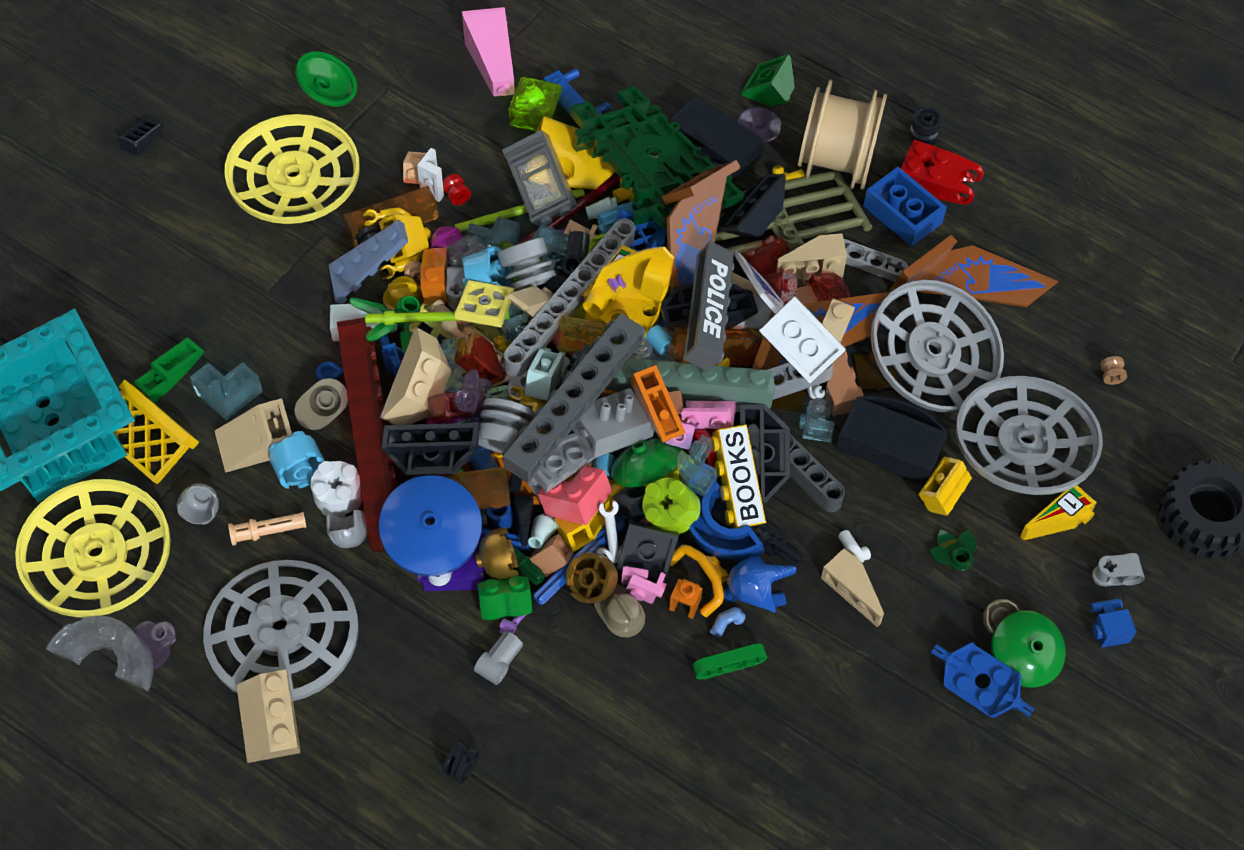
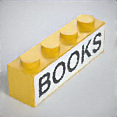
M747 425L716 430L712 433L711 447L717 454L718 461L715 462L717 475L721 476L722 480L720 494L722 500L726 501V523L731 526V529L741 528L746 525L752 527L766 523Z

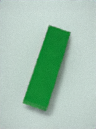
M187 337L151 363L152 369L134 381L133 384L155 403L192 368L204 354V350ZM124 399V401L126 402V404H127V406H128V408H129V401H127L126 399Z

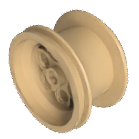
M830 79L825 93L820 92V87L816 88L798 166L802 167L803 163L808 164L806 171L807 179L810 177L813 165L850 173L853 177L850 188L853 189L855 183L861 184L860 189L864 190L887 94H884L883 98L876 97L877 90H874L870 103L830 95L833 82Z

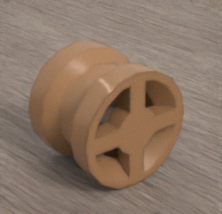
M1112 356L1101 361L1100 367L1104 372V383L1115 385L1127 379L1126 370L1123 369L1125 365L1123 358Z

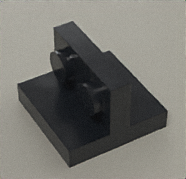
M630 520L628 528H625L623 532L622 549L617 562V569L623 570L625 566L648 570L649 577L657 579L662 572L666 574L664 578L666 580L679 532L664 530L656 526Z

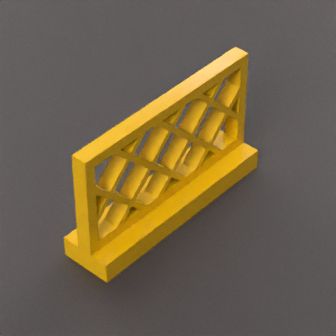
M124 380L119 385L120 393L123 399L129 401V410L133 417L134 415H145V425L134 427V422L129 424V428L118 429L115 433L117 437L118 434L129 433V444L122 445L127 454L125 457L154 483L158 484L189 447L194 449L199 441L135 386ZM160 428L161 439L150 441V429ZM145 430V442L134 443V432ZM176 442L180 445L174 454L167 455V443ZM161 444V456L151 457L150 446ZM145 447V458L135 459L134 448ZM161 461V469L156 475H153L151 473V462Z

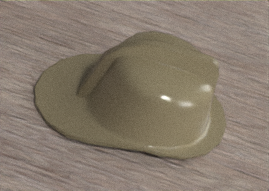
M331 378L322 379L315 383L296 402L294 411L299 424L310 430L321 429L328 425L347 406L348 393L345 386L338 380Z
M617 584L613 594L606 600L594 603V606L613 634L619 637H631L642 630L645 624V613L640 603L633 596L625 592L626 587Z

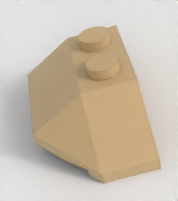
M419 328L414 329L380 418L394 425H409L428 418L438 408L452 370L437 338Z

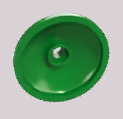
M308 52L296 64L295 74L299 85L316 102L327 106L340 107L347 105L357 93L355 76L350 68L337 57L325 52Z
M648 438L643 441H637L617 456L611 467V476L616 484L623 487H638L653 483L675 469L682 457L680 447L666 444V442L662 443L660 438Z
M1026 610L1010 614L998 624L992 637V656L1022 675L1021 687L1037 688L1053 681L1063 668L1066 656L1063 636L1058 627L1043 614ZM1034 642L1039 646L1038 651L1033 647Z

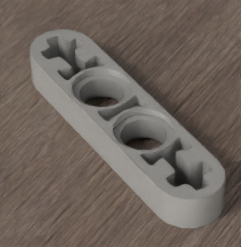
M844 239L847 265L894 282L908 268V264L899 258ZM858 252L861 257L852 258L849 253ZM877 259L882 262V265L874 266L870 261Z

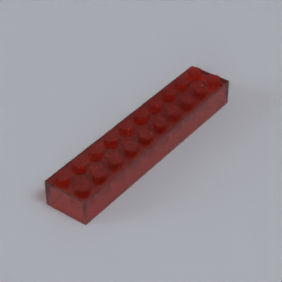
M364 317L338 321L337 329L367 531L372 553L385 551L380 538L379 519L383 505L390 494L397 488L393 461L381 449L384 426L387 425V421L380 418L384 409V401L374 341L366 339V335L372 330V327H367Z

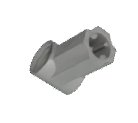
M504 632L489 653L485 652L482 654L475 665L474 671L493 684L498 685L505 677L509 668L508 665L523 647V642L511 632Z

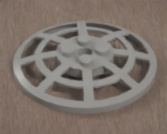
M936 280L912 281L893 290L881 302L875 312L871 325V344L876 363L889 384L910 402L937 412H957L964 402L957 392L965 388L974 377L988 382L1001 377L1004 351L998 328L986 309L964 290ZM916 291H935L946 294L951 298L946 308L932 304L919 305ZM907 293L910 307L902 311L894 321H891L883 314V311L893 300ZM959 302L976 315L985 330L973 334L966 323L954 314ZM922 312L939 314L941 318L938 323L925 322ZM913 315L916 328L911 333H908L899 325L905 318ZM952 321L965 337L957 339L955 334L947 328L949 322ZM879 322L889 330L887 344L890 356L881 357L878 348L877 326ZM895 335L906 342V353L896 355L894 346ZM986 339L990 340L992 346L993 368L991 373L978 369L979 351L977 342ZM929 345L935 346L938 354H933L929 350ZM962 347H970V365L960 361ZM910 362L918 370L915 380L905 372L901 366L902 363ZM894 365L901 377L913 386L911 393L906 391L894 379L886 366ZM953 369L967 374L955 386H953L947 375ZM927 376L938 377L944 388L939 389L925 386L924 383ZM923 391L932 395H949L955 406H940L928 403L920 399L921 393Z
M1008 376L984 383L965 399L960 407L956 421L957 442L968 463L987 480L1018 493L1032 495L1054 494L1077 486L1094 471L1103 447L1100 424L1088 405L1065 387L1037 377ZM1017 388V400L1003 402L991 408L983 399L987 394L998 390ZM1027 388L1047 392L1064 402L1054 410L1046 405L1027 401ZM974 404L984 413L979 421L976 434L963 430L965 416ZM1072 407L1085 420L1090 429L1091 436L1077 438L1073 427L1063 417ZM1018 409V416L1011 417L1006 421L998 415V413L1006 410ZM1028 409L1039 411L1049 417L1043 421L1037 417L1029 416ZM990 420L1000 428L997 437L984 435V429ZM1059 423L1065 430L1068 439H1057L1052 427ZM1028 438L1033 443H1025L1021 439ZM964 440L977 443L982 456L990 465L983 468L969 453ZM985 445L998 446L1003 456L995 461L988 453ZM1093 445L1092 458L1086 470L1082 473L1071 468L1076 459L1078 447ZM1055 448H1070L1069 456L1064 463L1052 457ZM1010 462L1024 466L1025 475L1015 473L1004 467ZM1046 463L1056 469L1047 474L1036 475L1034 466ZM999 471L1011 478L1027 481L1028 486L1010 483L993 474ZM1061 474L1074 478L1070 482L1052 487H1039L1037 482L1050 480Z
M271 561L243 571L221 589L206 615L203 643L206 656L214 673L222 683L235 693H237V684L244 680L249 670L263 674L286 669L290 676L293 701L321 691L332 683L345 669L357 644L359 633L358 616L350 593L341 581L329 571L303 561ZM278 567H299L315 571L319 574L310 582L295 577H279ZM268 569L269 579L252 585L242 594L232 590L236 584L245 578ZM327 579L341 592L348 611H332L328 599L318 589ZM280 584H293L303 589L293 598L281 595ZM267 586L270 587V597L259 604L248 598L257 590ZM313 594L320 601L324 612L308 613L303 603ZM226 598L234 602L227 615L225 630L211 634L213 615L221 600ZM240 606L251 612L248 624L233 628L234 619ZM277 621H285L287 623L282 630L273 629V625ZM334 621H350L348 640L343 652L337 658L326 650L332 638ZM326 622L323 637L318 644L309 637L311 623ZM250 635L254 647L247 656L243 655L239 650L234 638ZM227 640L231 653L241 663L233 677L228 675L218 663L212 645ZM302 646L312 652L303 660L290 665L288 654L295 652ZM263 652L268 655L278 656L279 667L263 666L255 662ZM318 658L331 667L315 681L293 689L292 673L307 668Z

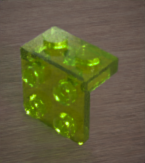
M522 77L509 106L510 126L537 131L543 116L554 119V111L562 93V86Z

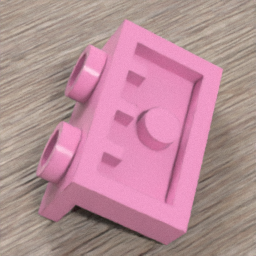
M687 401L686 407L681 410L682 421L694 425L695 429L730 428L734 424L736 404L735 401Z

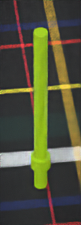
M583 188L572 190L575 199L585 196ZM557 192L555 196L534 201L536 209L562 197L561 192ZM524 204L455 224V227L460 232L525 214L528 211Z
M509 310L506 314L505 320H510ZM384 311V313L365 314L366 323H385V325H395V323L463 321L455 319V311L415 313Z

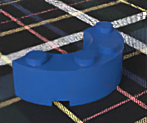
M702 468L688 485L698 496L701 506L697 521L694 520L689 526V531L695 542L708 554L726 561H741L749 556L764 553L762 542L749 525L728 529L720 526L713 520L712 508L715 501L721 496L720 486L707 468Z

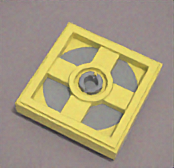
M468 280L455 311V319L502 327L511 304L507 297L510 293L514 292V288Z

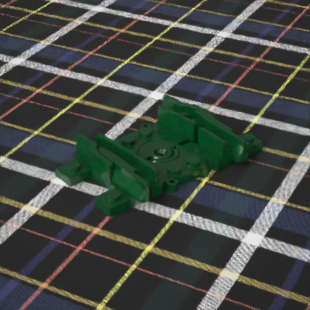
M636 86L617 93L616 99L624 106L620 110L600 115L589 101L570 106L569 114L580 127L574 133L576 138L573 149L578 152L590 148V156L592 158L603 156V161L608 162L619 177L622 178L621 186L625 189L633 188L634 199L632 209L635 211L632 222L635 226L653 220L662 230L667 229V217L678 201L666 205L662 196L704 171L716 167L709 160V155L699 156L702 148L695 146L682 132H679V123L671 122L669 124L668 118L661 112V108L658 105L649 106L650 100ZM731 174L726 178L722 200L724 208L742 202L744 194L731 182L733 178Z

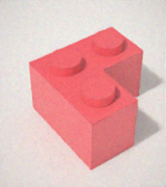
M583 466L571 482L564 480L547 493L542 488L538 496L546 515L587 525L599 510V502L604 503L612 493V489L605 470Z

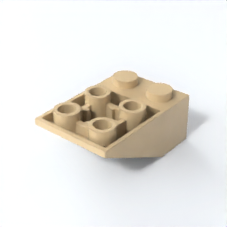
M843 234L819 235L780 257L777 261L774 288L788 289L812 284L833 285L842 283L847 259Z
M282 398L259 404L215 430L225 473L269 461L270 446L291 437L292 432Z

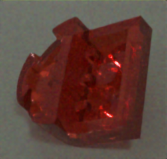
M837 274L812 275L808 280L818 301L853 297L846 282Z

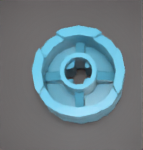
M493 246L462 259L465 274L463 278L464 287H466L468 280L505 287L513 283V278L505 279V276L513 271L512 267H501L497 252L502 251L500 248Z
M303 431L294 432L291 437L282 440L280 443H274L269 448L270 463L280 484L289 489V485H298L299 488L311 485V478L314 472L318 469L319 464L325 461L315 440L305 435Z

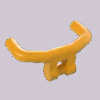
M681 545L674 551L670 566H673L685 554L699 563L712 582L714 598L700 610L704 617H708L723 602L724 592L722 583L728 580L729 574L725 569L721 568L719 565L720 561L716 556H705L692 546Z

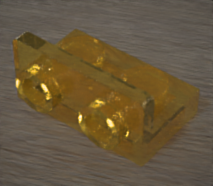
M562 315L557 351L574 354L576 349L582 350L585 343L592 346L598 336H603L608 324Z

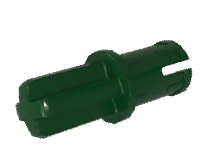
M512 544L518 565L516 571L528 577L534 585L541 584L545 579V574L532 563L529 556L526 557Z

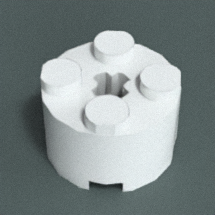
M324 461L319 464L318 469L311 478V491L314 502L322 514L343 518L346 517L345 514L352 512L354 509L357 510L363 501V490L359 474L354 465L342 461Z

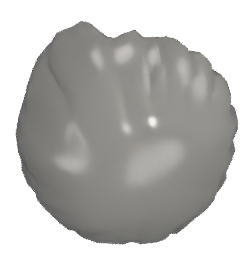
M195 483L187 487L180 494L177 501L179 515L193 524H208L214 519L219 509V499L216 491L211 486L202 483Z
M353 510V515L345 518L327 514L326 529L328 536L340 548L349 549L359 546L365 540L368 530L365 513L362 510Z

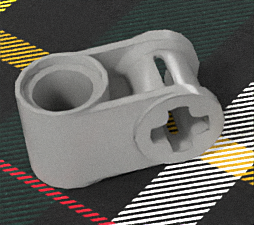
M464 267L447 268L446 292L448 295V306L453 311H456L465 289L463 285V278L465 277Z
M1136 553L1104 556L1099 560L1098 566L1092 572L1093 581L1102 587L1135 585L1145 579L1139 556Z

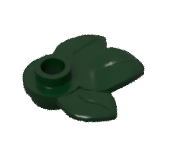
M940 530L937 537V547L931 548L929 552L938 563L950 565L954 570L962 572L971 568L973 564L972 554L976 550L977 543L970 530L964 531L958 538L944 530ZM961 558L964 562H959L956 559Z

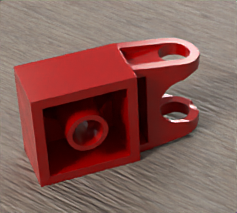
M913 140L901 167L906 174L938 200L963 205L973 201L974 192L962 182H979L984 175L982 167L977 163L956 153L917 140ZM968 170H974L978 175H974L968 172ZM958 193H964V194H966L968 197H967V198L962 197V196H960Z

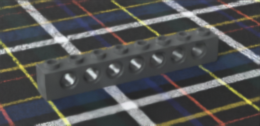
M620 314L616 320L612 319L608 323L603 336H598L594 340L588 354H583L580 357L574 371H569L565 375L558 390L554 389L551 392L546 405L536 410L532 422L528 426L522 427L518 434V439L505 448L502 454L504 468L529 483L643 343L645 328L623 314ZM618 341L621 344H613L612 342ZM598 359H606L607 361L600 362ZM590 376L592 379L587 380L583 377ZM570 394H577L578 396H577V397H570V396H568V395H570ZM555 412H563L564 414L558 416V415H555V414H553V413H555ZM540 430L549 431L546 434L539 433ZM526 448L534 449L532 452H525L523 450Z

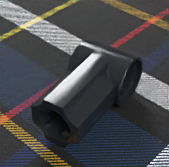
M582 231L570 232L566 256L561 263V267L567 275L570 276L573 271H570L573 264L579 263L580 265L586 258L590 234Z

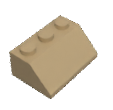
M287 670L259 674L237 684L247 763L301 753L290 676Z

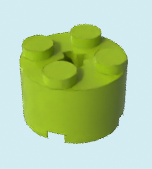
M662 478L647 485L643 498V512L646 519L652 524L664 530L677 531L680 534L690 529L689 526L694 520L697 521L701 509L700 500L694 491L675 478Z

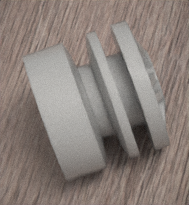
M543 237L497 252L501 267H513L514 270L507 274L505 279L508 280L516 277L518 281L508 285V287L514 288V290H522L544 284L551 277L556 276L555 270L545 273L543 270L544 267L552 265V261L540 262L539 257L548 252Z
M499 398L485 399L483 403L485 410L481 411L480 417L488 423H479L478 445L503 453L510 443L513 444L518 439V434L522 427L528 426L530 424L529 421L533 420L534 411L511 400Z

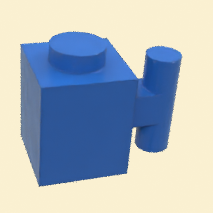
M1120 598L1090 603L1092 613L1102 612V614L1098 615L1092 626L1093 636L1096 640L1098 639L1101 648L1130 643L1136 634L1129 610L1115 611V609L1123 607Z

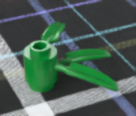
M413 296L402 297L394 310L385 308L383 304L350 298L352 306L370 314L384 313V311L415 313L420 312L421 309L419 301ZM413 322L396 323L398 326L405 328V331L400 333L401 347L404 355L413 335L409 331V325ZM379 323L368 332L366 339L368 341H375L392 331L395 325Z

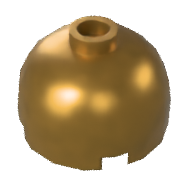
M506 527L487 533L479 544V552L475 553L478 567H484L486 573L496 579H508L519 575L518 571L513 570L518 565L511 539L506 540V536H504V534L508 533Z
M582 553L578 558H574L567 568L566 583L570 585L573 592L571 595L580 602L597 603L606 600L613 594L617 585L618 574L616 567L603 554Z

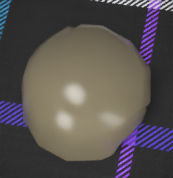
M1007 599L994 600L987 605L983 612V624L987 631L993 635L996 627L1005 617L1020 610L1015 603Z

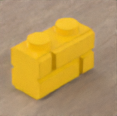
M949 457L941 459L938 467L935 468L919 492V496L925 502L924 504L928 511L947 516L953 509V506L972 479L963 461Z

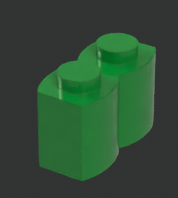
M513 576L503 581L488 579L477 584L482 619L495 620L505 616L517 617L532 613L528 577Z

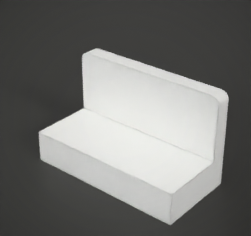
M430 148L417 165L420 193L440 202L444 197L442 171L437 166L436 150Z

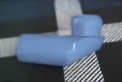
M737 607L718 614L710 633L716 637H721L729 623L742 624L745 620V614Z

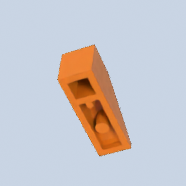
M447 247L424 249L421 263V290L424 304H433L437 300H442L444 303L448 302L446 292Z
M657 365L634 373L630 382L639 403L661 442L664 443L685 434L686 432Z

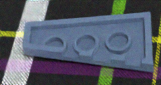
M397 220L328 265L337 303L343 304L347 300L346 296L352 290L356 292L362 286L361 282L368 275L373 276L384 260L388 262L408 243L404 223Z

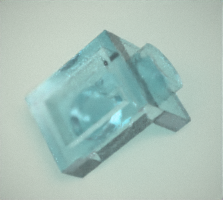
M807 407L806 415L801 414L799 428L803 429L802 438L831 443L834 422L821 418L812 419V407Z

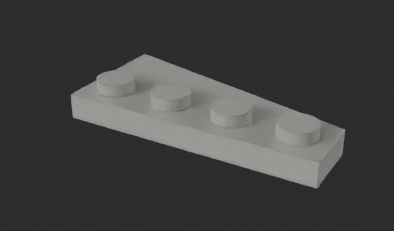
M572 433L566 436L534 478L547 493L595 458H593L577 435ZM532 448L525 452H532L534 449Z

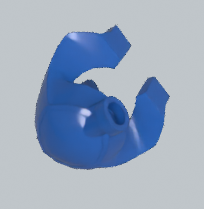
M760 555L749 556L741 560L730 570L727 581L728 587L724 590V600L729 603L739 600L774 613L776 612L775 608L784 606L787 602L783 592L771 594V584L778 579L795 574L797 568L792 565L766 564Z

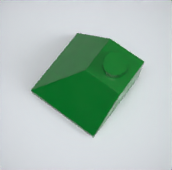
M787 54L758 64L741 94L744 97L770 107L778 104L783 105L788 102L795 88L790 55Z

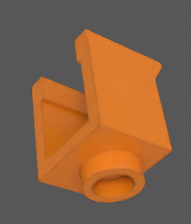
M678 579L670 597L669 610L674 612L678 602L690 606L688 617L693 619L702 600V588L700 585L686 579Z

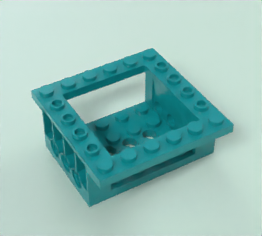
M75 309L0 346V429L13 455L6 457L0 445V491L22 481L36 501L40 502L62 488L72 485L127 456L115 431L134 422L135 419ZM50 400L48 406L39 408L42 401ZM59 418L57 424L48 426L51 419Z

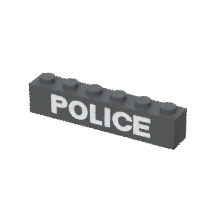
M711 241L697 254L683 359L707 371H710L716 364H720L724 357L723 343L726 339L727 307L730 304L729 290L732 286L731 273L734 269V253Z

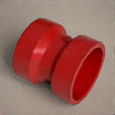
M459 174L449 175L443 180V190L446 194H449L448 198L453 205H461L468 201L471 191L464 185V180Z

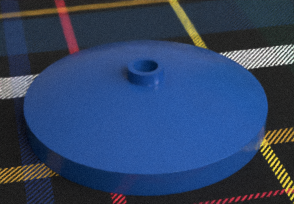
M433 475L413 478L397 487L385 501L379 519L382 545L392 561L409 573L427 577L448 574L464 565L474 554L482 531L480 510L470 492L454 480ZM427 520L435 521L432 525L426 524Z

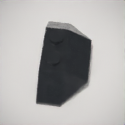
M767 174L762 178L761 182L748 189L744 193L743 201L732 205L718 221L721 231L742 237H759L764 234L767 227L776 220V217L783 210L785 174Z
M732 283L729 290L730 304L727 307L728 321L725 325V330L737 326L758 313L751 290L743 289ZM693 284L677 286L661 305L660 309L667 330L680 335L684 332L687 333Z
M740 404V426L747 425L762 503H766L790 478V428L765 404Z
M480 424L384 426L381 449L407 477L454 476L478 448Z

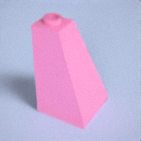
M505 7L462 11L465 45L492 95L506 96L515 94Z

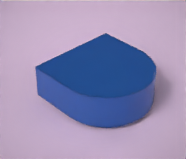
M324 362L316 369L317 380L331 378L339 381L345 376V370L333 362Z

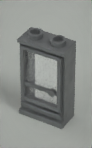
M540 130L502 150L532 223L538 226H546L552 222V219L558 216L569 215L572 209L578 207L547 133Z

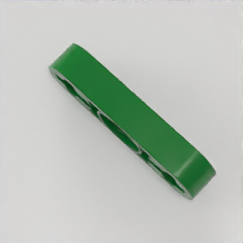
M753 644L699 659L693 663L692 667L696 678L703 680L761 664L767 659V655L762 644Z

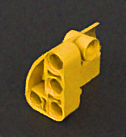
M543 116L536 132L542 130L549 135L570 188L597 189L616 173L608 162L603 161V156L592 158L590 156V148L578 152L573 149L576 138L574 133L578 128ZM545 153L527 161L526 174L548 163ZM551 167L528 178L529 181L540 185L546 183V189L553 195L560 192Z
M663 246L641 250L603 266L592 290L583 303L585 325L591 330L604 334L608 323L612 319L616 320L620 314H623L644 327L646 337L647 332L652 327L658 325L662 300L669 287L674 256ZM620 274L626 283V287L623 289L622 286H619L616 292H614L607 280L610 278L614 279ZM645 337L643 343L639 346L638 349H641L648 344L645 341Z

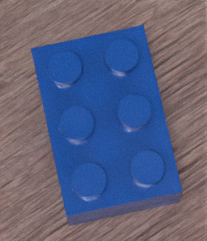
M899 167L867 189L864 207L911 247L943 223L947 208Z

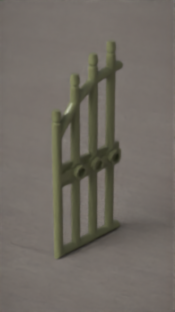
M832 170L811 175L808 179L802 177L786 181L785 190L833 179L838 187L784 199L783 210L766 229H771L775 237L725 249L733 253L737 250L740 254L780 245L783 250L796 249L797 246L803 245V239L857 226H862L864 231H870L872 225L840 171ZM838 195H844L847 200L845 203L788 215L785 210L787 207ZM852 210L856 218L797 231L794 223ZM725 213L720 214L719 220L723 217ZM722 231L716 232L715 242L739 236Z

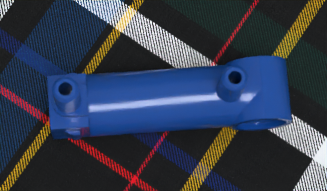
M573 69L564 75L558 70L544 78V91L570 117V106L586 102L568 83L579 76L580 73L577 69ZM606 102L595 109L602 115L611 110V106Z
M478 445L476 451L465 464L469 462L472 464L482 499L485 502V511L493 528L506 527V529H509L514 524L515 518L496 459L490 455L493 454L491 450ZM500 512H505L501 516H496Z

